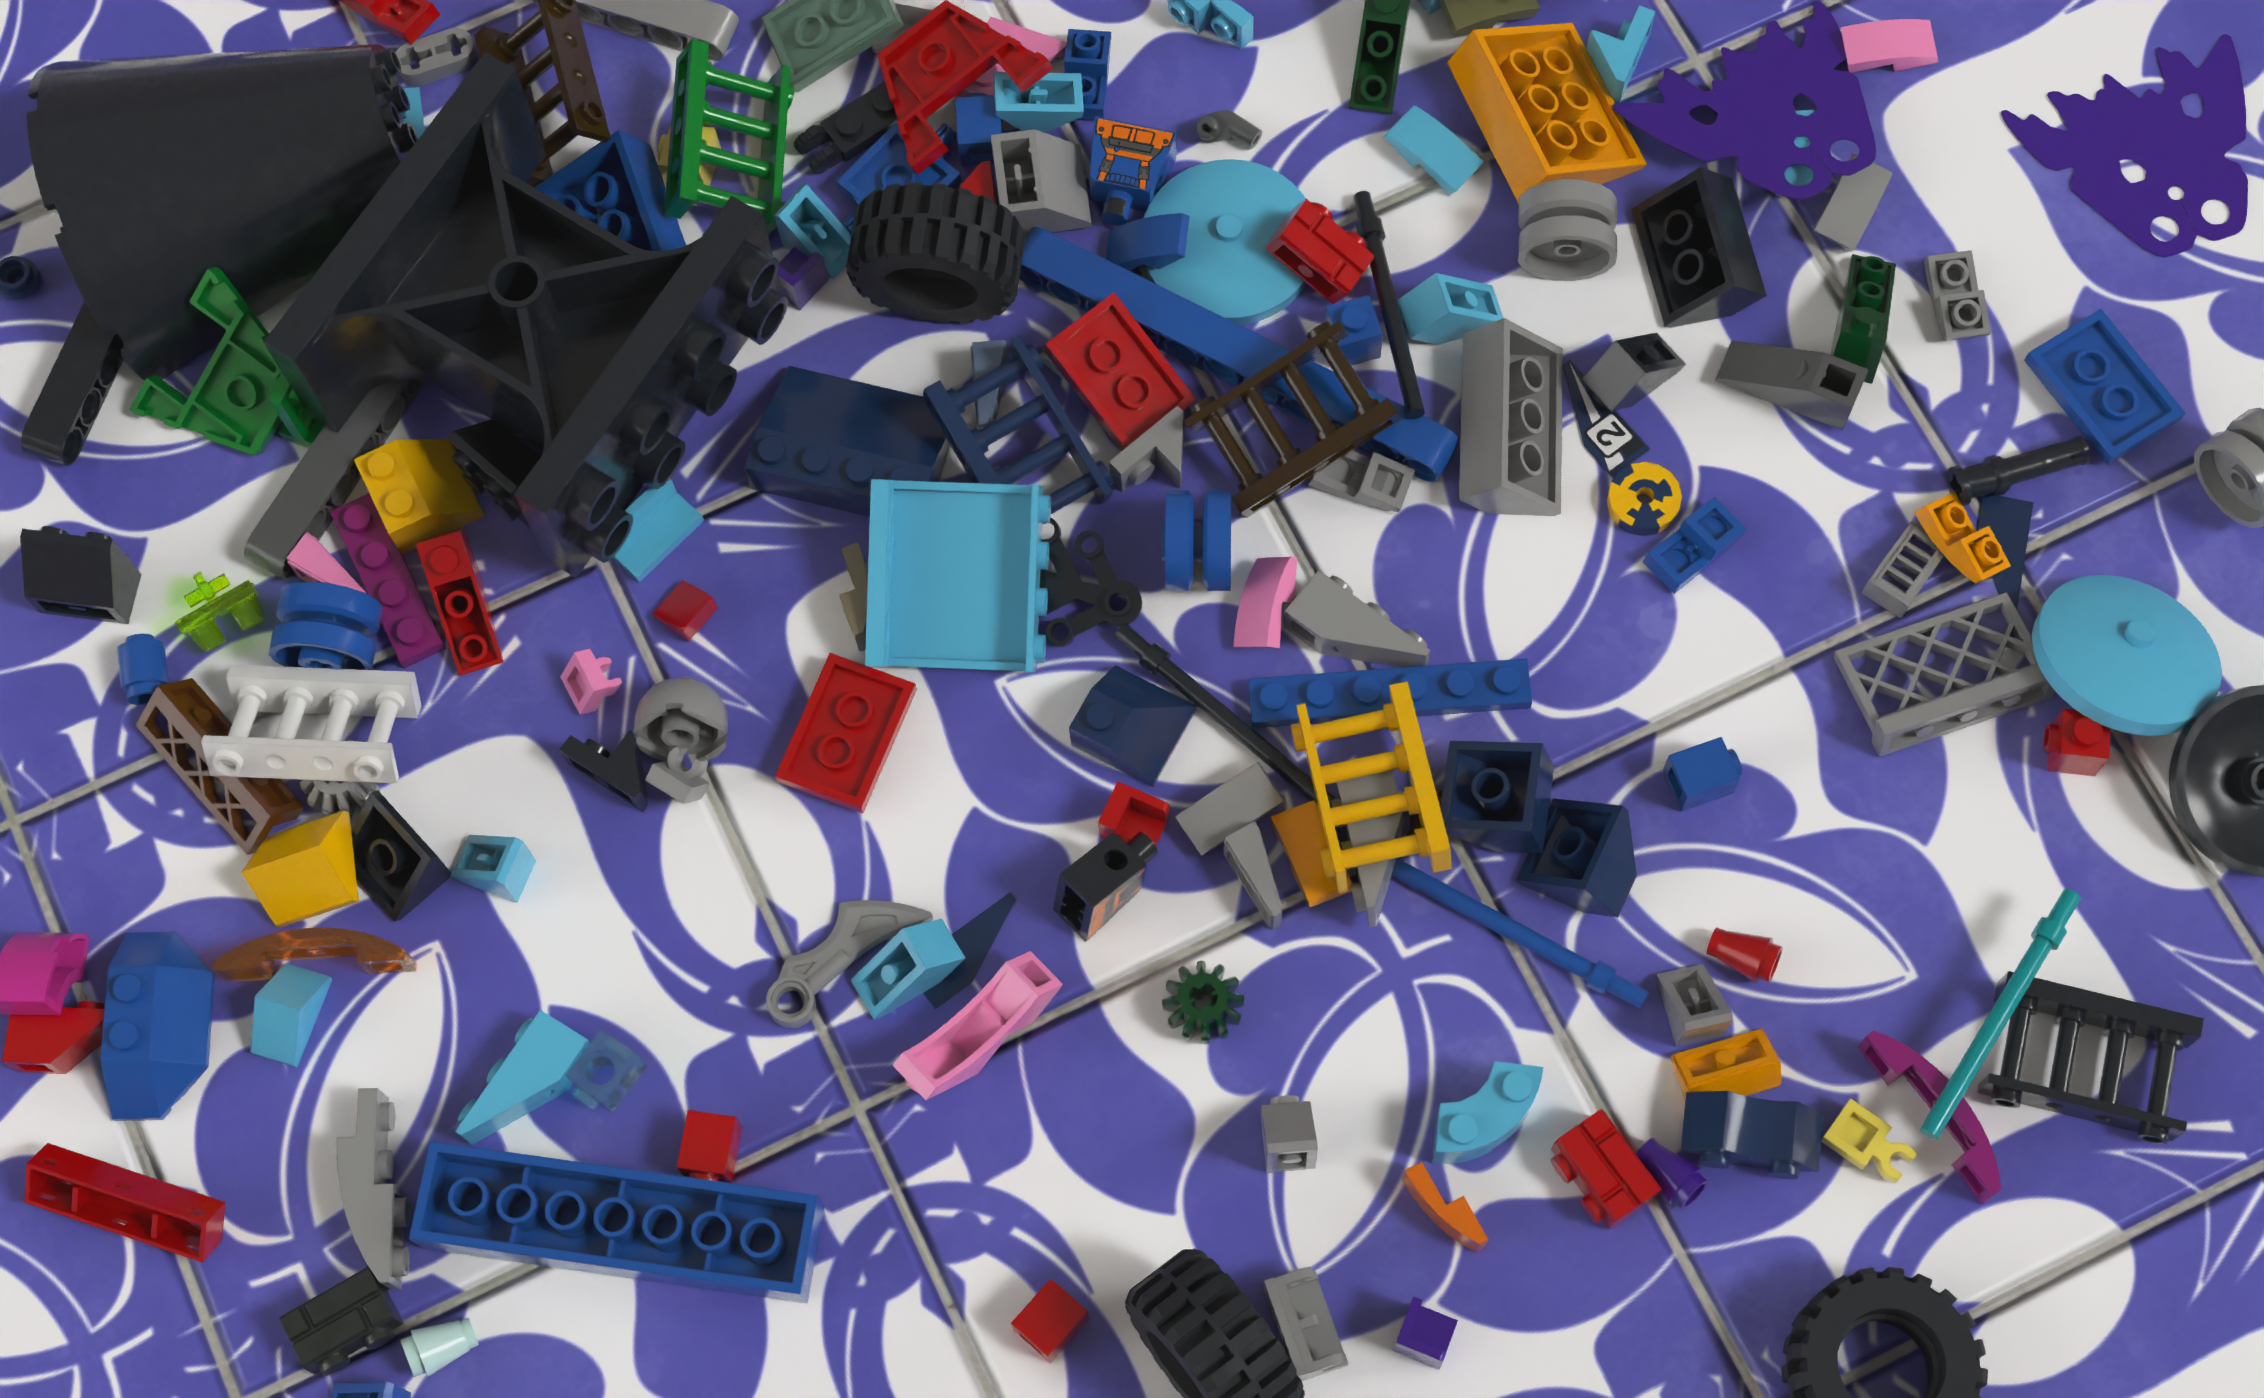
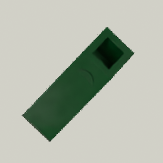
M1365 0L1349 108L1392 114L1411 0Z
M1852 254L1830 355L1868 369L1864 382L1872 384L1887 339L1896 264L1886 262L1875 256L1863 257Z

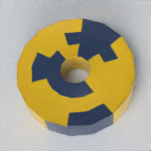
M1649 462L1630 464L1620 470L1611 481L1607 497L1609 515L1617 526L1630 534L1640 536L1659 534L1669 528L1678 516L1682 493L1679 482L1673 474L1659 464ZM1641 494L1648 495L1652 502L1648 504L1641 503L1636 496Z

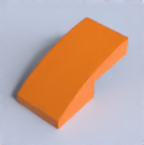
M1422 1162L1404 1171L1403 1183L1421 1209L1437 1226L1461 1245L1474 1252L1485 1248L1488 1238L1464 1196L1446 1205Z

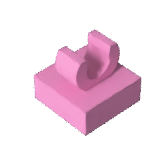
M591 649L574 652L560 676L580 715L596 711L603 698L615 694L622 683L620 677L611 680L606 679L603 673L607 672L612 661L609 657H599L596 659Z

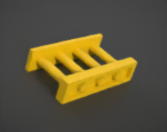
M1408 681L1389 685L1391 703L1384 704L1383 710L1311 725L1306 703L1296 705L1299 723L1290 725L1296 752L1305 751L1328 846V848L1320 850L1322 865L1326 878L1335 876L1338 893L1348 892L1345 869L1419 853L1420 858L1429 856L1433 873L1452 869L1451 848ZM1388 728V732H1398L1400 744L1393 746L1394 751L1320 766L1315 743ZM1398 769L1399 774L1408 772L1411 786L1404 787V792L1330 808L1326 784ZM1408 811L1409 815L1418 814L1422 828L1414 829V835L1340 850L1336 826Z

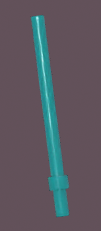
M2063 889L2048 916L2041 917L2031 933L2032 943L1922 1124L1920 1131L1925 1136L1938 1140L2049 952L2058 949L2067 934V930L2064 927L2081 900L2080 895L2075 891Z

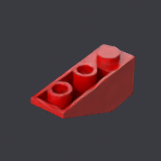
M462 527L417 542L415 545L458 675L461 676L503 663L504 660L480 571L466 528Z

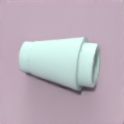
M469 1318L410 1330L412 1335L400 1340L414 1377L424 1373L429 1377L470 1351L471 1348L479 1346Z

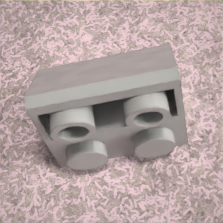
M1035 129L991 135L999 203L1009 209L1011 215L1017 218L1025 236L1032 227H1040L1049 232L1092 227L1080 145Z

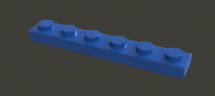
M1525 658L1249 678L1248 688L1252 728L1290 726L1291 724L1299 723L1296 705L1306 703L1310 724H1318L1383 710L1384 704L1391 703L1389 685L1406 681L1409 684L1417 717L1528 709L1532 705L1528 660Z

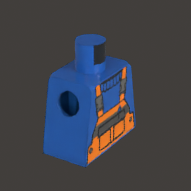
M1095 116L1090 165L1091 199L1095 202L1105 203L1101 215L1103 221L1110 225L1120 226L1127 223L1130 209L1147 211L1154 196L1164 186L1178 154L1177 132Z

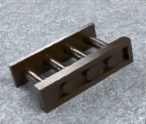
M538 0L540 9L511 34L484 26L474 35L479 58L486 52L516 69L547 153L546 157L526 182L532 187L537 186L553 175L550 158L578 135L604 143L611 139L576 0ZM545 29L549 46L525 65L522 47ZM554 66L559 83L535 102L531 84ZM564 102L568 121L544 139L540 121Z
M1327 321L1316 326L1307 333L1308 341L1215 400L1214 396H1210L1201 400L1190 409L1192 415L1184 420L1186 426L1195 434L1204 428L1210 433L1240 482L1237 486L1240 492L1231 497L1240 513L1247 518L1402 420L1388 398L1379 402L1377 398L1372 399L1338 345V342L1349 336L1340 321L1333 325ZM1321 353L1356 407L1354 414L1357 418L1343 427H1340L1338 423H1332L1299 370V367ZM1282 378L1318 433L1315 436L1318 443L1303 452L1300 448L1294 449L1260 392ZM1243 403L1247 406L1279 458L1276 461L1278 468L1264 477L1261 473H1255L1221 418Z

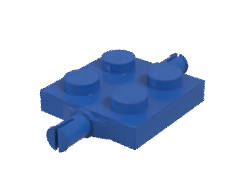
M895 123L836 183L838 190L858 206L871 192L879 188L884 190L888 185L898 183L900 186H905L909 182H921L922 185L939 183L946 184V187L955 189L962 182L961 173L948 164L942 156L917 175L908 163L906 146L903 138L900 136L898 125ZM945 123L935 132L945 146L956 138L954 130L951 127L948 128V125ZM856 211L842 223L850 234L852 233Z

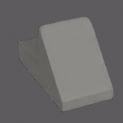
M1178 406L1109 461L1110 474L1114 484L1122 492L1133 483L1140 485L1146 481L1154 472L1156 464L1179 488L1181 487L1184 412Z

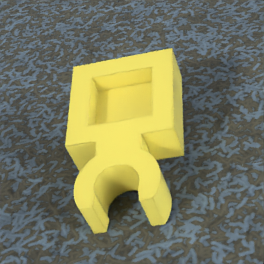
M1851 1098L1821 1140L1822 1143L1861 1170L1871 1159L1877 1164L1879 1174L1891 1183H1897L1903 1175L1891 1166L1890 1157L1897 1155L1910 1163L1917 1155L1907 1144L1900 1142L1890 1143L1885 1137L1892 1127Z

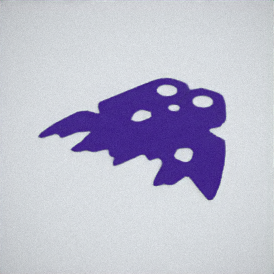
M1815 1L1813 4L1814 18L1803 20L1806 37L1801 49L1797 48L1792 40L1785 35L1778 22L1772 21L1766 26L1765 35L1758 38L1757 50L1755 52L1747 50L1734 52L1726 47L1721 48L1727 80H1713L1712 90L1702 91L1674 70L1665 68L1664 78L1657 83L1665 100L1663 103H1614L1612 107L1618 114L1636 127L1697 159L1711 162L1720 158L1737 156V170L1745 180L1792 199L1810 198L1830 186L1832 174L1853 175L1870 166L1876 158L1875 139L1858 77L1850 72L1834 69L1835 66L1846 60L1845 48L1837 22L1827 7L1820 1ZM1799 94L1805 95L1815 103L1817 111L1809 116L1797 114L1793 105L1794 98ZM1706 105L1717 112L1718 116L1713 124L1705 125L1693 119L1689 114L1690 110ZM1800 136L1807 137L1810 140V145L1805 148H1799L1795 145L1794 140ZM1849 140L1857 144L1859 154L1853 160L1840 161L1832 156L1830 148L1836 141ZM1802 164L1812 170L1813 179L1806 185L1796 186L1790 184L1785 179L1784 173L1788 167Z
M2227 34L2221 37L2201 68H2195L2180 51L2169 52L2164 48L2158 47L2157 58L2166 86L2164 93L2161 95L2152 89H2148L2142 98H2138L2109 74L2104 75V89L2097 91L2095 100H2089L2080 94L2068 96L2059 91L2049 92L2047 96L2059 111L2068 131L2051 127L2034 114H2030L2025 120L2008 110H2002L2001 115L2015 137L2045 167L2057 171L2070 167L2075 168L2071 178L2072 191L2135 243L2150 253L2161 257H2169L2185 252L2193 247L2197 235L2211 241L2233 236L2244 228L2246 222L2248 179L2241 166L2237 162L2225 158L2224 155L2232 147L2246 139V106L2239 60L2233 41ZM2192 93H2197L2201 96L2204 113L2200 118L2184 114L2181 105V99L2184 96ZM2131 159L2137 162L2146 171L2145 179L2130 183L2122 174L2119 161ZM2173 186L2180 187L2184 192L2183 198L2180 200L2171 199L2168 195L2169 188ZM2215 199L2225 203L2230 211L2228 220L2218 225L2207 222L2201 213V208L2205 202ZM2162 216L2173 219L2179 228L2177 237L2167 242L2156 239L2150 230L2154 219Z

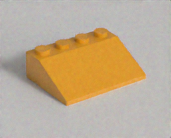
M1573 23L1472 30L1448 60L1447 64L1518 204L1520 196L1526 190L1543 182L1559 179H1582L1602 185L1642 170L1647 165L1623 117L1612 108L1615 102Z

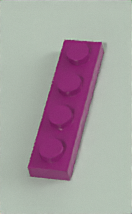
M370 493L330 511L368 595L378 600L383 607L381 623L404 669L445 650L446 646L403 555L389 536Z

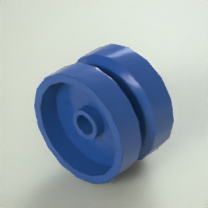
M1166 490L1165 519H1161V562H1165L1166 591L1190 590L1194 584V562H1203V585L1207 591H1231V490H1208L1203 497V519H1194V497L1189 490Z
M322 582L288 584L281 588L276 616L282 624L275 626L273 629L268 655L273 661L284 667L372 670L376 646L370 637L375 636L379 630L383 607L378 600L370 595L346 586Z

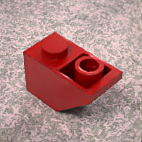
M79 1001L76 1008L62 1007L61 1015H10L2 1062L18 1072L67 1074L102 1045L105 1004L94 1001Z

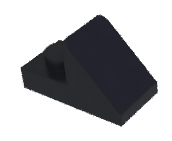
M631 730L612 754L592 739L588 738L583 743L572 735L568 737L559 749L568 765L641 812H644L648 806L641 752L636 744V737Z

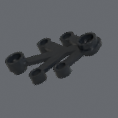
M1050 518L1049 524L1054 526V534L1051 538L1041 539V541L1049 542V558L1057 573L1040 569V588H1047V590L1051 591L1048 593L1047 615L1075 600H1080L1094 606L1070 620L1064 618L1053 619L1046 628L1048 640L1055 646L1066 647L1073 642L1075 636L1103 622L1121 627L1124 623L1129 625L1134 622L1142 610V596L1133 584L1117 579L1104 553V541L1101 536L1094 531L1087 530L1080 533L1075 541L1076 551L1083 558L1089 560L1100 584V587L1082 582L1060 538L1061 528L1053 518ZM1089 537L1096 538L1098 541L1097 549L1092 553L1083 552V541ZM1119 594L1124 595L1127 599L1126 607L1121 611H1114L1111 608L1112 598ZM1064 624L1068 627L1069 634L1066 639L1057 641L1053 637V630L1057 625Z

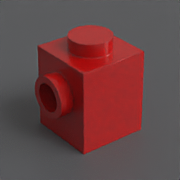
M2062 709L2054 721L2046 725L2044 731L2043 749L2045 752H2048L2047 771L2096 776L2110 759L2111 728L2091 720L2077 710Z

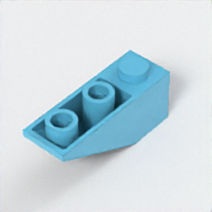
M542 1010L538 1012L534 1019H527L519 1028L514 1040L517 1044L506 1059H499L491 1068L486 1079L488 1085L477 1100H470L461 1111L458 1118L460 1125L455 1132L467 1143L473 1145L569 1091L596 1052V1049L588 1039Z

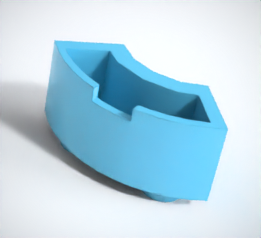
M1494 1061L1487 1082L1476 1094L1460 1102L1440 1103L1436 1117L1432 1163L1453 1164L1470 1161L1490 1153L1491 1150L1505 1142L1518 1130L1527 1117L1539 1090L1543 1067Z

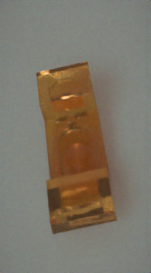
M303 928L270 934L244 943L216 959L213 970L226 982L271 980L275 975V961L357 957V963L368 974L416 972L417 962L406 950L371 934L340 928Z

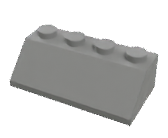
M1506 318L1463 333L1459 500L1489 514L1560 515L1563 348Z

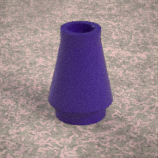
M1654 1138L1645 1142L1636 1153L1661 1187L1660 1194L1669 1206L1675 1204L1681 1210H1685L1702 1194L1708 1184V1180L1701 1175L1702 1168L1660 1145Z

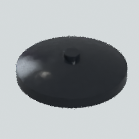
M2264 685L2233 689L2209 701L2197 716L2184 727L2179 735L2169 768V791L2172 807L2178 823L2190 842L2216 864L2228 870L2252 876H2264Z

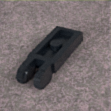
M885 81L821 121L820 125L809 127L795 138L793 146L802 155L830 141L831 145L825 146L810 158L811 160L808 165L815 174H822L841 161L845 160L847 162L875 144L898 122Z

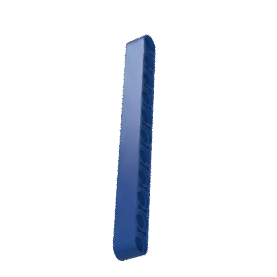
M1032 227L1025 236L1019 278L1021 281L1085 313L1114 292L1157 349L1234 387L1291 352V350L1045 229ZM1312 360L1299 367V370L1333 424L1338 423L1340 427H1343L1357 418L1354 414L1356 407L1332 370ZM1283 378L1260 392L1266 403L1311 424ZM1366 388L1372 399L1377 398L1379 402L1387 399V397ZM1389 399L1402 420L1358 448L1371 455L1375 452L1415 469L1414 476L1422 480L1437 482L1460 443L1459 438L1449 428L1425 416L1417 419L1408 418L1405 406Z

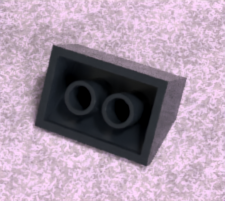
M1700 167L1631 209L1664 327L1673 328L1729 317L1767 296L1732 178Z

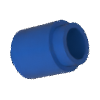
M134 634L128 636L125 639L126 642L117 647L121 691L127 695L128 703L147 705L156 687L169 683L165 644L160 640L154 639V636L151 634Z

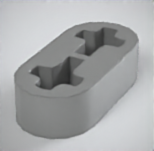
M451 28L417 39L412 45L407 42L396 51L401 65L399 76L408 85L422 86L467 71L472 68L478 58V51L473 38L464 29ZM460 45L461 54L453 56L452 47ZM418 58L420 67L412 70L411 60Z

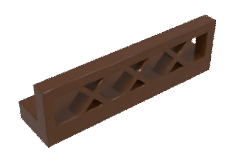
M193 678L156 687L136 726L247 855L256 852L273 826L297 820L304 805L281 779L217 776L224 784L226 801H223L215 792L214 778L210 776L201 741L203 735L228 736L232 723ZM161 712L168 720L170 736H166L155 723ZM185 743H188L195 750L198 768H194L188 761ZM242 809H246L257 822L251 833L244 826Z

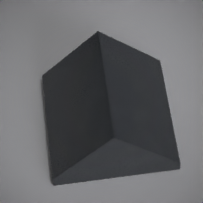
M378 790L371 792L351 828L356 879L392 920L396 922L404 918L450 878L451 872Z

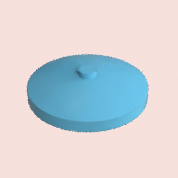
M1236 159L1215 160L1201 163L1182 171L1170 179L1157 192L1151 204H1149L1144 218L1184 213L1190 216L1185 257L1159 270L1143 264L1149 281L1238 325L1259 322L1277 314L1299 296L1307 283L1269 253L1265 246L1279 229V226L1289 212L1306 198L1290 180L1277 171L1250 161Z
M2113 575L2080 577L2057 588L2048 597L2034 622L2032 631L2033 651L2038 666L2048 683L2070 706L2084 716L2106 727L2129 734L2145 736L2175 733L2183 730L2197 716L2200 710L2218 694L2222 678L2221 661L2217 648L2206 628L2180 602L2148 584Z

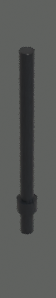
M1360 191L1353 197L1359 219L1356 229L1358 235L1366 242V249L1375 255L1370 263V268L1406 414L1410 419H1417L1425 414L1383 246L1386 235L1382 220L1375 214L1370 192Z
M1124 623L1116 631L1114 637L1140 658L1139 664L1153 676L1157 673L1308 800H1315L1317 804L1312 778L1171 661V654L1157 642L1151 644L1127 623ZM1327 791L1330 808H1332L1331 800L1337 798Z

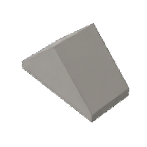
M1704 964L1657 974L1658 986L1676 1047L1722 1037L1733 1021L1732 1011Z

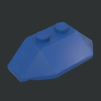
M174 931L127 933L108 966L100 1062L111 1116L114 1121L164 1120L172 1110L171 1107L189 1091L209 1067L215 973Z

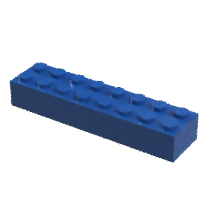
M430 1141L409 1239L422 1249L808 1304L825 1206L818 1195Z

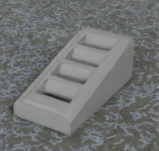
M1911 521L1868 580L1862 594L1899 618H1902L1944 555L1932 542L1923 527ZM1914 537L1935 550V553L1931 556L1909 541ZM1905 550L1926 563L1925 567L1922 568L1901 554L1902 551ZM1896 562L1915 574L1917 578L1913 580L1892 565ZM1887 574L1909 588L1907 592L1902 591L1883 579Z
M1256 821L1225 837L1223 855L1269 929L1272 928L1274 930L1281 926L1282 905L1261 832Z

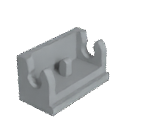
M1305 1267L1264 1280L1263 1290L1286 1355L1294 1364L1297 1370L1296 1374L1301 1381L1348 1366V1360L1343 1351L1315 1269Z

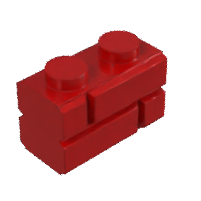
M1308 199L1302 201L1289 212L1279 226V229L1265 246L1269 253L1332 305L1345 297L1353 289L1361 274L1375 257L1374 254L1366 249V242L1360 235L1342 229L1332 220V214L1325 206L1316 202L1311 203Z
M1603 1109L1598 1110L1578 1126H1575L1559 1137L1551 1148L1555 1156L1550 1161L1557 1174L1567 1184L1572 1180L1576 1183L1584 1194L1580 1202L1585 1212L1596 1224L1603 1221L1609 1230L1654 1200L1662 1190Z

